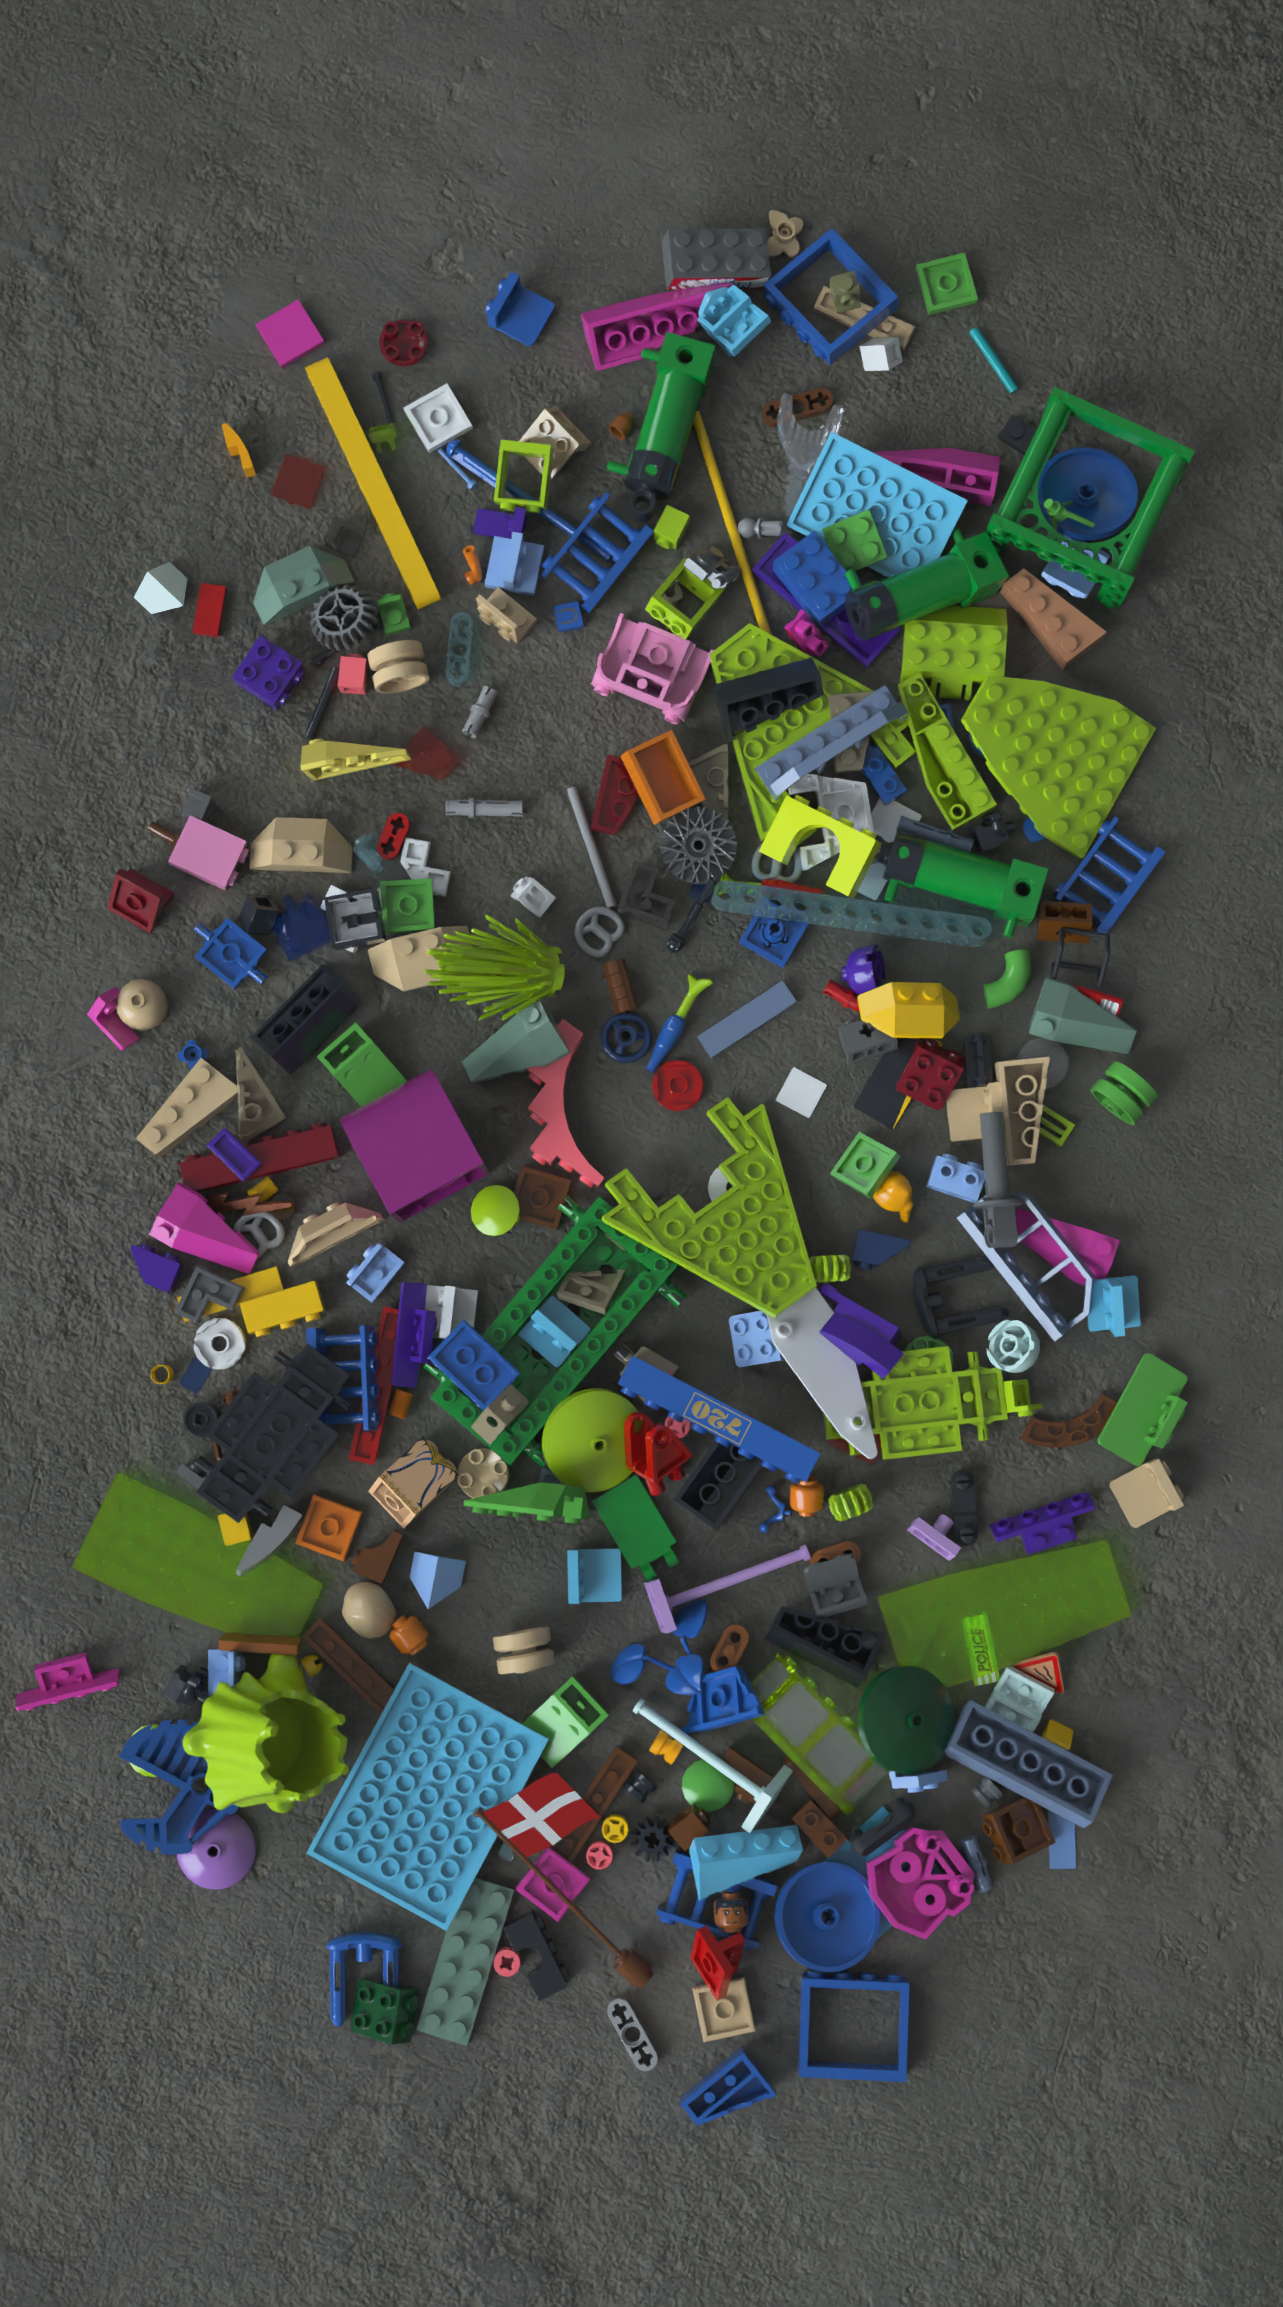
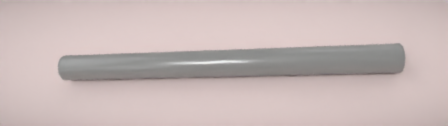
M571 787L567 789L606 906L609 909L614 908L617 904L592 831L590 830L577 787Z

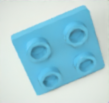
M1135 1275L1095 1279L1092 1312L1087 1315L1089 1331L1110 1330L1115 1337L1125 1336V1328L1140 1326L1138 1278Z
M551 1296L540 1310L537 1309L531 1316L532 1319L520 1331L519 1336L558 1368L591 1329L558 1299Z

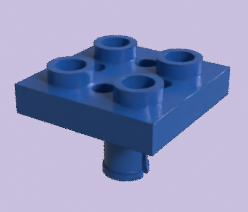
M764 898L741 937L739 944L783 969L809 923ZM783 937H784V942H786V941H787V938H788V942L785 943V944L782 943V941H781V940L783 939ZM768 942H770V943H771V947H770V948H765V947H764V943H765L766 946H769V943H768Z

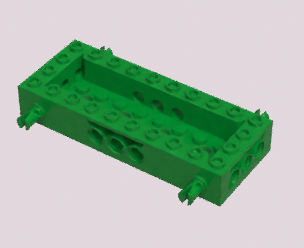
M569 1195L565 1200L573 1210L562 1204L558 1206L559 1210L575 1222V1226L482 1335L521 1373L511 1385L529 1401L523 1412L491 1445L471 1428L483 1413V1410L439 1368L437 1370L428 1364H425L423 1367L441 1381L440 1386L430 1398L509 1465H513L521 1454L524 1455L526 1453L541 1468H544L546 1464L538 1455L539 1453L543 1455L542 1446L536 1442V1436L545 1427L555 1407L565 1398L572 1395L655 1294L661 1293L676 1308L679 1307L680 1303L672 1294L674 1293L683 1299L688 1296L670 1281V1276L679 1267V1264L604 1223L602 1216L613 1208L600 1197L586 1210L572 1200ZM605 1234H607V1235H608L611 1239H613L618 1245H620L623 1249H625L626 1252L622 1251L621 1248H619L615 1243H613L610 1239H608V1238L605 1236ZM603 1265L611 1266L614 1274L617 1273L618 1269L625 1270L626 1277L606 1315L578 1306L580 1308L578 1318L589 1326L591 1331L560 1367L556 1368L546 1358L535 1359L533 1357V1347L521 1338L519 1333L532 1319L531 1316L536 1310H540L551 1296L558 1299L557 1292L568 1273L599 1271ZM558 1299L566 1307H568L569 1305H575ZM493 1417L489 1420L492 1425H498Z

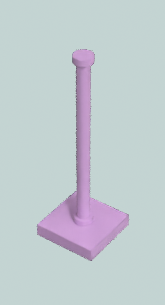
M802 1545L799 1550L670 1597L664 1595L659 1579L646 1581L644 1586L661 1633H669L677 1630L671 1614L672 1607L799 1560H810V1554L806 1545Z

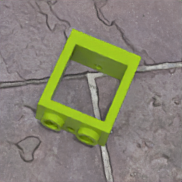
M501 440L494 502L500 505V509L515 511V507L525 508L528 513L539 514L540 510H547L554 448L551 445ZM510 455L545 458L540 501L505 497Z
M686 558L680 562L654 593L645 608L654 619L662 622L674 634L682 637L684 640L689 637L717 603L725 589L714 588L708 579L703 581L683 565L687 560ZM675 581H678L705 602L692 619H689L662 598Z

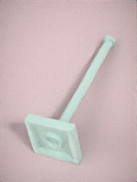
M641 1698L633 1709L634 1713H640L755 1796L754 1800L757 1802L741 1826L744 1830L751 1833L772 1806L793 1770L784 1765L767 1787L762 1786L761 1788L655 1712Z

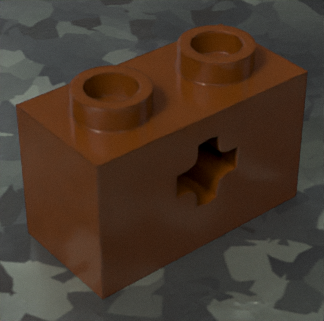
M1040 901L1037 920V940L1059 942L1060 928L1091 931L1092 904ZM1064 933V942L1089 944L1090 936Z
M810 1797L790 1815L792 1820L828 1858L848 1840L846 1835Z

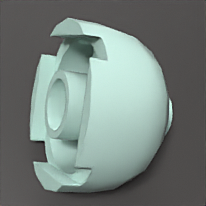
M1005 1320L996 1325L989 1334L988 1340L990 1344L989 1349H987V1355L990 1362L996 1368L1011 1373L1024 1372L1037 1361L1040 1353V1341L1036 1332L1026 1323L1018 1320Z

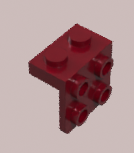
M918 1038L914 1045L913 1054L896 1084V1089L935 1110H941L964 1070L965 1059L954 1049L946 1050L940 1047L939 1043L932 1038Z

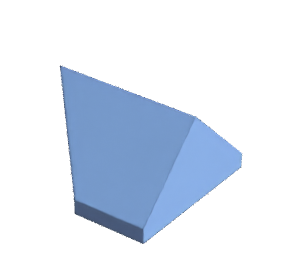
M414 1551L410 1579L427 1609H430L461 1587L466 1561Z

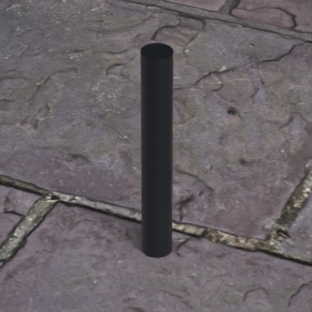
M332 667L304 735V738L310 741L315 738L337 684L339 669Z

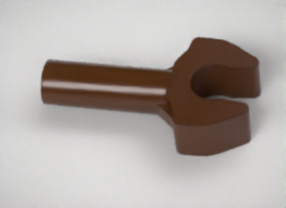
M154 821L148 827L149 831L170 843V852L172 853L181 833L174 834Z

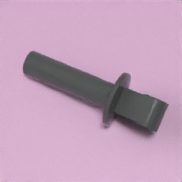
M1003 1112L980 1114L986 1198L981 1199L983 1202L974 1203V1208L983 1209L984 1239L988 1248L1015 1247L1018 1242L1015 1207L1023 1205L1024 1200L1010 1197Z

